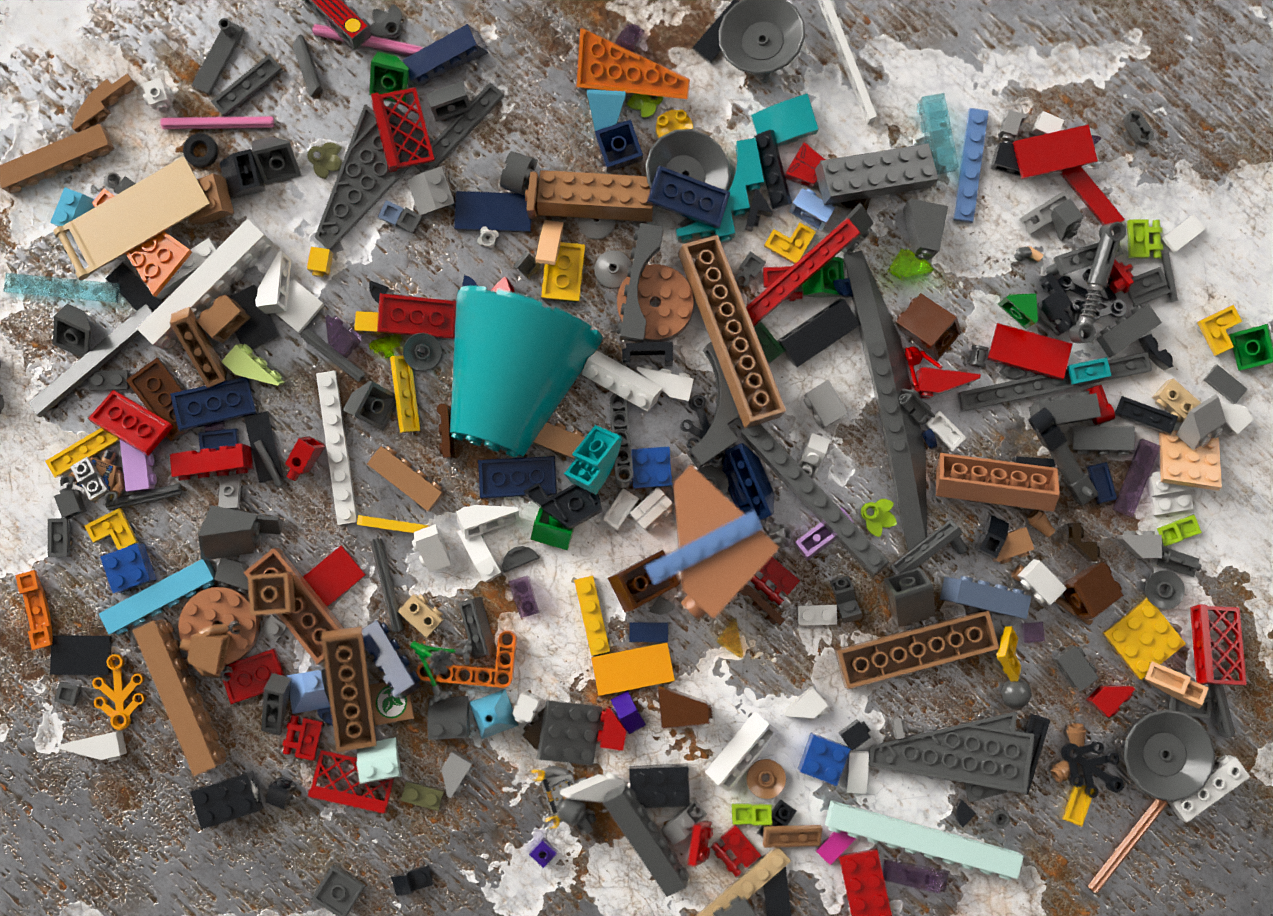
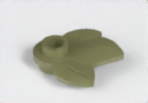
M327 142L321 147L313 146L309 149L307 158L313 164L315 174L320 178L327 179L329 171H340L343 162L337 155L342 149L339 144ZM318 152L321 157L315 158L313 154Z

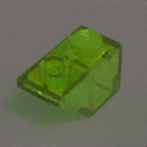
M901 249L887 269V272L901 281L929 276L934 268L931 267L928 261L915 257L911 250Z

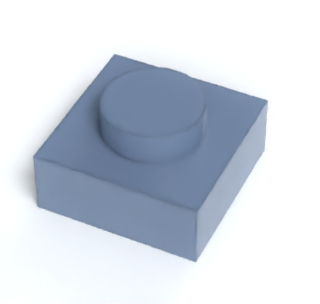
M386 200L378 218L397 226L396 222L404 208Z

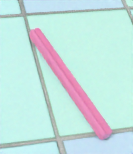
M314 24L312 30L314 35L344 41L329 26ZM371 36L361 44L362 46L408 56L423 49L421 46Z
M272 116L161 118L160 125L162 129L273 128L274 118Z

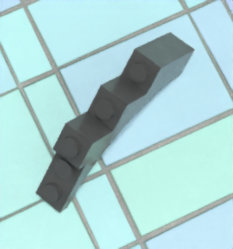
M712 342L705 346L703 352L709 360L715 375L717 407L707 433L687 453L697 469L720 455L739 440L736 431L728 425L737 420L740 415Z

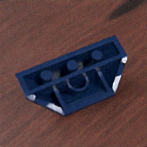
M744 443L725 450L722 471L728 478V491L734 505L744 515L754 510L759 521L774 515V491L759 457Z

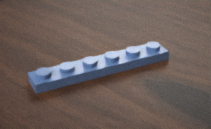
M969 108L953 217L955 221L969 223L974 221L988 110Z
M753 510L645 567L655 585L763 528Z

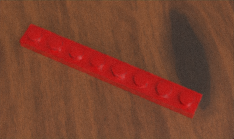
M849 218L844 220L746 306L753 327L861 234Z

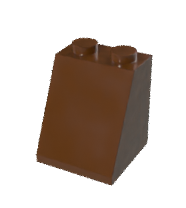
M922 293L917 298L912 299L907 310L900 313L896 321L899 330L936 361L942 357L962 333L957 317Z
M1104 562L1095 563L1062 583L1067 588L1063 595L1072 607L1077 619L1095 618L1124 596L1121 592L1120 584L1114 580L1110 567Z
M662 685L658 686L662 729L710 724L709 719H713L712 707L707 704L706 700Z

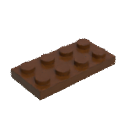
M155 358L126 380L147 410L172 424L173 428L166 435L170 441H175L188 431H179L170 396L171 393L183 390L160 358Z

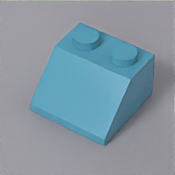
M64 187L50 223L57 227L65 225L95 208L92 204L95 199Z

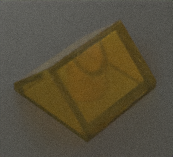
M730 617L715 641L739 658H742L743 652L737 619Z

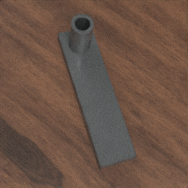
M227 18L219 20L218 24L221 30L191 85L193 88L209 96L245 31L243 27L229 21Z
M1099 242L1054 257L1055 263L1046 268V273L1051 272L1053 276L1058 274L1062 276L1092 266ZM1120 244L1116 257L1123 255Z
M951 519L893 563L890 568L895 574L915 569L948 543H951L958 554L965 553L968 547L959 536L963 533L962 530Z

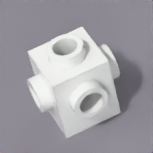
M161 78L142 83L145 94H143L144 100L154 110L162 111L167 109L168 106L173 105L171 100L173 98L172 90L169 86L167 87V84Z

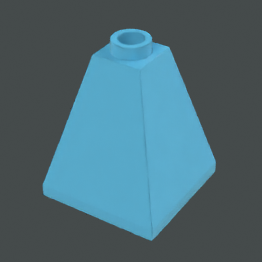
M587 89L595 131L617 124L626 99V92Z
M506 689L469 702L481 739L519 726L518 722L514 720L513 708Z

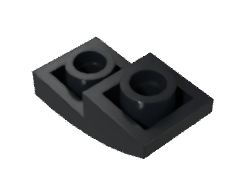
M1152 334L1138 339L1144 352H1148L1149 358L1159 368L1166 370L1174 367L1171 354L1166 349L1158 351V342Z
M780 799L772 809V825H762L757 834L763 837L764 826H788L797 810Z

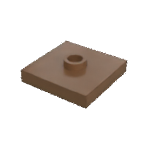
M530 172L529 189H526L525 192L526 210L529 219L537 217L539 186L537 172Z

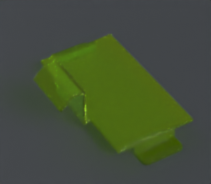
M394 334L372 340L369 343V349H373L374 353L383 351L385 358L394 356L392 348L400 346L402 341L401 335Z

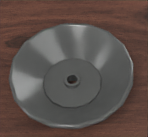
M741 0L724 15L718 30L719 47L725 59L740 71L755 75L773 73L787 66L799 54L805 39L804 20L798 9L787 0Z
M693 129L673 130L661 136L650 149L645 165L647 183L650 188L658 166L680 174L686 173L691 178L726 191L731 178L729 161L721 146L709 135Z
M1162 710L1149 713L1134 724L1126 738L1124 760L1128 775L1140 790L1155 799L1173 802L1190 798L1206 785L1213 772L1215 752L1211 737L1199 721L1184 712ZM1167 751V757L1164 758L1162 753Z

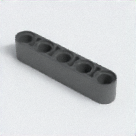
M614 393L610 397L609 403L611 432L620 435L626 440L624 443H621L617 459L614 463L615 482L620 488H628L633 481V464L627 400ZM621 402L623 405L617 407L613 403ZM623 420L624 423L622 425H618L615 423V421ZM625 456L628 459L626 461H620L618 460V457ZM621 474H626L629 476V478L627 480H622L619 476Z

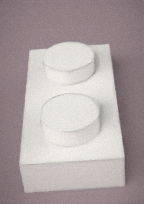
M837 605L797 606L798 625L837 624Z

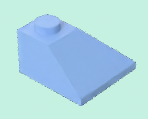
M326 669L287 675V677L291 678L290 701L292 714L330 707Z

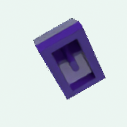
M628 691L611 699L620 721L629 734L646 726Z

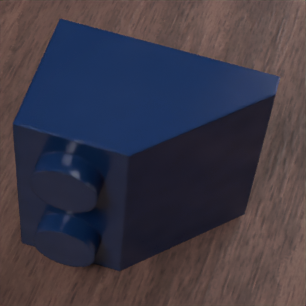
M631 119L594 131L607 173L643 161V153Z

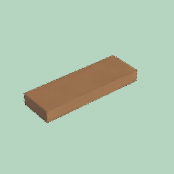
M821 825L764 826L763 846L764 848L821 846L823 828Z

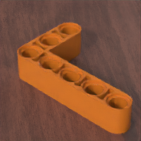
M506 630L499 635L495 668L453 664L452 667L446 666L451 672L449 678H444L441 675V671L439 675H435L433 669H431L435 681L506 688L512 683L514 678L517 636L511 630ZM505 634H510L513 638L510 645L503 642ZM502 654L510 655L511 661L509 664H504L501 661ZM423 663L420 664L416 670L417 675L421 680L430 681L429 676H424L422 673ZM464 669L470 673L468 680H464L460 676L461 671ZM482 671L489 674L490 678L487 682L480 679ZM501 673H506L509 676L508 683L500 682L499 675Z

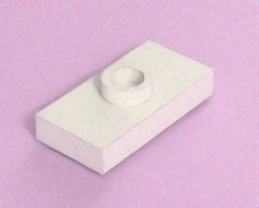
M940 410L935 414V417H932L925 423L951 451H954L967 438Z
M623 488L602 521L618 531L639 498Z

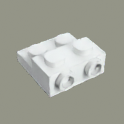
M1160 471L1153 472L1152 477L1146 478L1153 515L1194 509L1190 490L1193 489L1192 487L1161 482Z

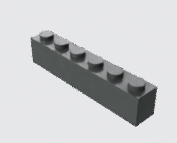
M624 784L606 793L603 804L665 896L668 897L687 888L689 880L687 869L682 867L676 853L671 851L666 838L661 836L656 823L653 820L651 821L647 815L646 808L637 800L635 792L627 784Z

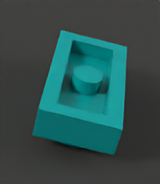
M1107 357L1067 366L1072 385L1111 376Z

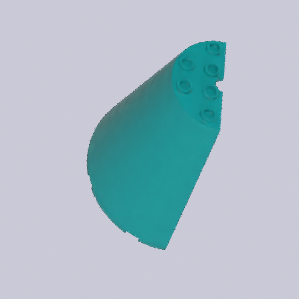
M464 286L458 290L456 297L450 421L451 437L460 441L464 438L476 446H481V443H483L492 451L499 452V449L507 451V455L515 458L518 455L524 456L584 369L587 359L595 353L601 344L603 336L598 330H591L592 326L578 317L556 307L554 309L544 307L541 301L497 289V292L487 290L488 288L484 286Z

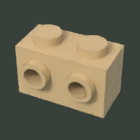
M1174 378L1167 380L1152 397L1159 408L1178 416L1176 422L1180 423L1184 422L1190 410L1201 404L1198 399Z
M413 594L398 612L427 638L445 619L441 617L443 613L438 608H431L427 604L429 600L422 594H419V596Z

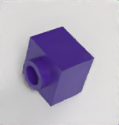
M542 838L530 851L529 855L544 868L557 854V850L545 838ZM545 851L547 855L546 857H541L539 853Z

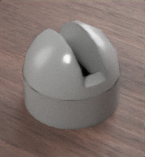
M111 172L104 176V184L108 188H116L121 182V178L117 173Z

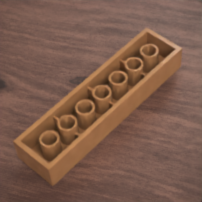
M981 610L834 649L844 687L850 689L997 650L999 645L989 611Z
M167 619L154 620L132 630L193 776H197L225 763L226 752L218 743L219 736L217 731L212 729L210 714L204 710L202 705L204 704L203 698L200 693H197L195 688L196 681L188 672L187 668H189L187 660L181 655L179 641L175 640L172 632H174L172 624L167 622Z

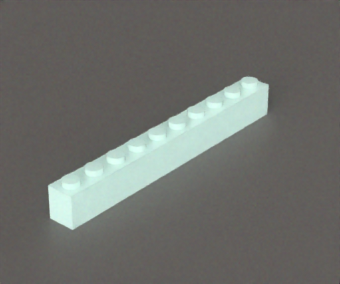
M830 800L825 824L829 827L830 831L840 833L841 830L846 831L851 837L859 838L864 836L867 837V841L877 844L879 841L886 842V846L897 849L898 846L904 847V851L916 854L917 851L924 853L923 856L930 859L940 857L943 858V862L954 865V862L962 863V867L973 870V867L980 868V872L992 875V872L998 873L999 877L1006 880H1011V877L1018 879L1024 857L1017 851Z

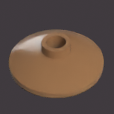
M761 759L749 768L747 785L755 796L770 799L779 795L784 789L786 775L781 765L776 761ZM765 774L769 775V780L763 781L762 776Z

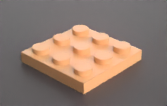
M1173 430L1171 435L1159 431L1161 482L1217 491L1222 488L1219 437L1216 439L1213 437L1204 447L1199 446L1193 450L1176 435L1177 430Z

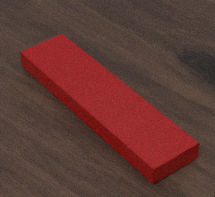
M1081 166L1066 169L1061 173V176L1102 225L1123 222L1125 220Z

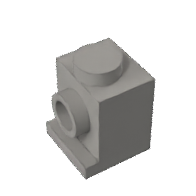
M1008 110L1003 117L998 136L1002 137L1004 141L1013 142L1014 138L1020 135L1023 128L1022 123L1027 115Z

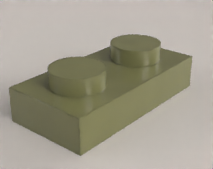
M406 781L401 801L439 811L444 791Z

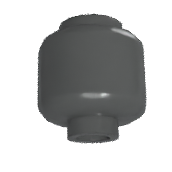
M561 799L556 808L558 810V818L570 826L580 825L587 815L585 804L577 799Z

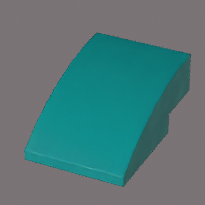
M808 93L777 103L751 115L756 134L767 130H774L778 147L796 142L800 138L817 134L819 130Z
M595 425L572 453L575 460L564 475L571 483L597 494L614 466L620 450L622 437Z

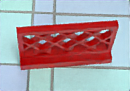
M416 87L380 95L379 93L371 94V103L389 173L395 172L400 168L433 162L435 159ZM413 94L414 101L411 106L402 101L405 95ZM392 98L397 103L393 109L385 106L384 99ZM399 104L408 108L404 117L395 112ZM411 111L419 116L416 124L407 119ZM392 115L401 119L397 128L389 123ZM404 122L413 126L409 135L400 130ZM415 129L423 132L424 137L420 142L411 137ZM397 132L406 137L402 146L394 142ZM408 140L418 145L413 153L404 148ZM422 147L428 151L429 157L421 158L416 153ZM401 151L411 156L407 162L400 163L398 156Z
M1207 604L1190 607L1196 683L1201 685H1247L1240 607L1207 606ZM1208 611H1213L1218 616L1214 622L1209 619ZM1227 612H1233L1234 621L1232 623L1224 617ZM1220 620L1227 626L1224 632L1216 626ZM1212 629L1220 636L1215 642L1210 638V631ZM1230 630L1235 634L1236 638L1233 643L1226 636ZM1222 639L1229 645L1225 652L1218 646ZM1214 648L1221 655L1217 661L1212 657V650ZM1232 649L1237 654L1235 662L1228 656ZM1223 659L1231 665L1227 671L1219 665ZM1216 668L1223 674L1219 680H1214L1213 671ZM1233 669L1239 673V681H1235L1229 675Z
M323 750L320 751L311 789H309L307 797L387 814L394 778L387 779L384 782L382 780L379 781L381 784L372 790L366 783L365 786L369 792L359 796L354 787L361 784L360 781L351 785L347 778L355 770L358 772V767L355 764L357 758ZM324 755L331 756L336 764L325 769L322 764ZM350 760L355 768L345 774L340 764ZM337 766L342 776L333 781L328 771ZM326 774L330 784L324 788L316 786L318 778ZM345 778L349 788L343 792L338 791L335 783ZM381 786L386 792L384 801L377 800L373 794Z

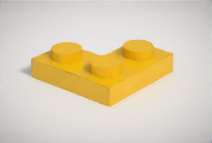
M799 222L791 238L773 229L764 247L795 264L801 259L816 231Z
M1231 305L1197 322L1214 356L1234 347L1226 329L1241 323L1242 320L1235 306Z
M118 508L84 525L93 543L110 535L118 550L138 543L122 508Z
M1005 626L1003 635L1000 637L1001 644L1000 649L997 650V659L1001 662L1004 673L1007 674L1010 681L1016 682L1019 680L1021 664L1015 654L1019 638L1012 626Z

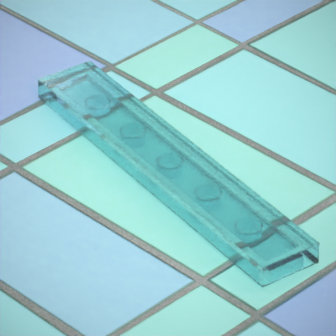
M5 273L4 292L118 303L120 284Z

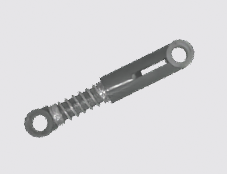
M1121 222L1104 224L1099 230L1100 241L1087 282L1089 286L1088 294H1086L1087 299L1084 300V309L1081 310L1082 314H1080L1078 322L1069 330V338L1073 343H1089L1096 337V330L1093 326V317H1096L1094 313L1097 312L1096 307H1099L1097 303L1100 302L1099 297H1102L1100 293L1107 287L1120 241L1126 236V227Z

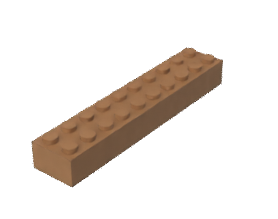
M718 235L682 244L678 256L744 428L780 418L786 412L785 406Z

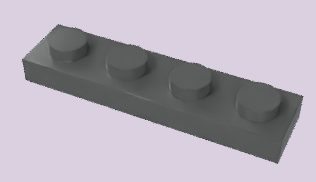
M268 54L211 102L226 117L283 71V69Z

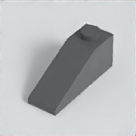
M272 673L264 688L261 731L281 735L290 695V677Z

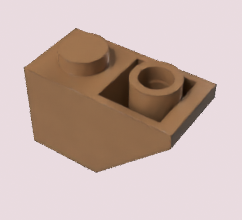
M1027 527L1007 532L1006 541L998 557L992 558L993 562L1000 561V564L1012 561L1011 557L1018 555L1021 558L1030 555L1029 551L1033 550L1034 546Z

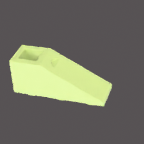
M236 344L221 361L235 375L277 386L285 383L281 379L282 376L277 371L267 367V362L261 357L257 358L252 353L253 350L246 344Z

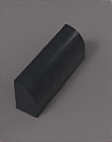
M839 298L778 339L777 342L785 350L784 353L792 364L799 367L860 326V323L846 300Z

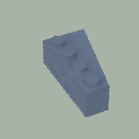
M961 576L960 579L944 577L940 600L1027 619L1031 596L1024 595L1025 591L1014 588L1013 591H1008L1007 586L998 584L995 587L989 586L990 582L978 580V583L972 582L973 578Z

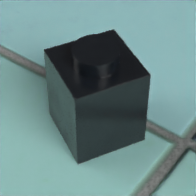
M857 719L838 732L851 751L871 738L868 733L871 730L864 721L861 723Z

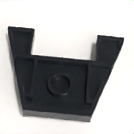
M540 483L524 490L526 497L568 530L603 512L599 492L594 494L575 484L548 498Z

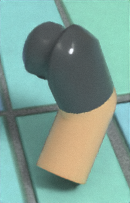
M1031 246L1018 248L1014 258L1017 261H1023L1024 257H1030L1039 262L1044 254Z

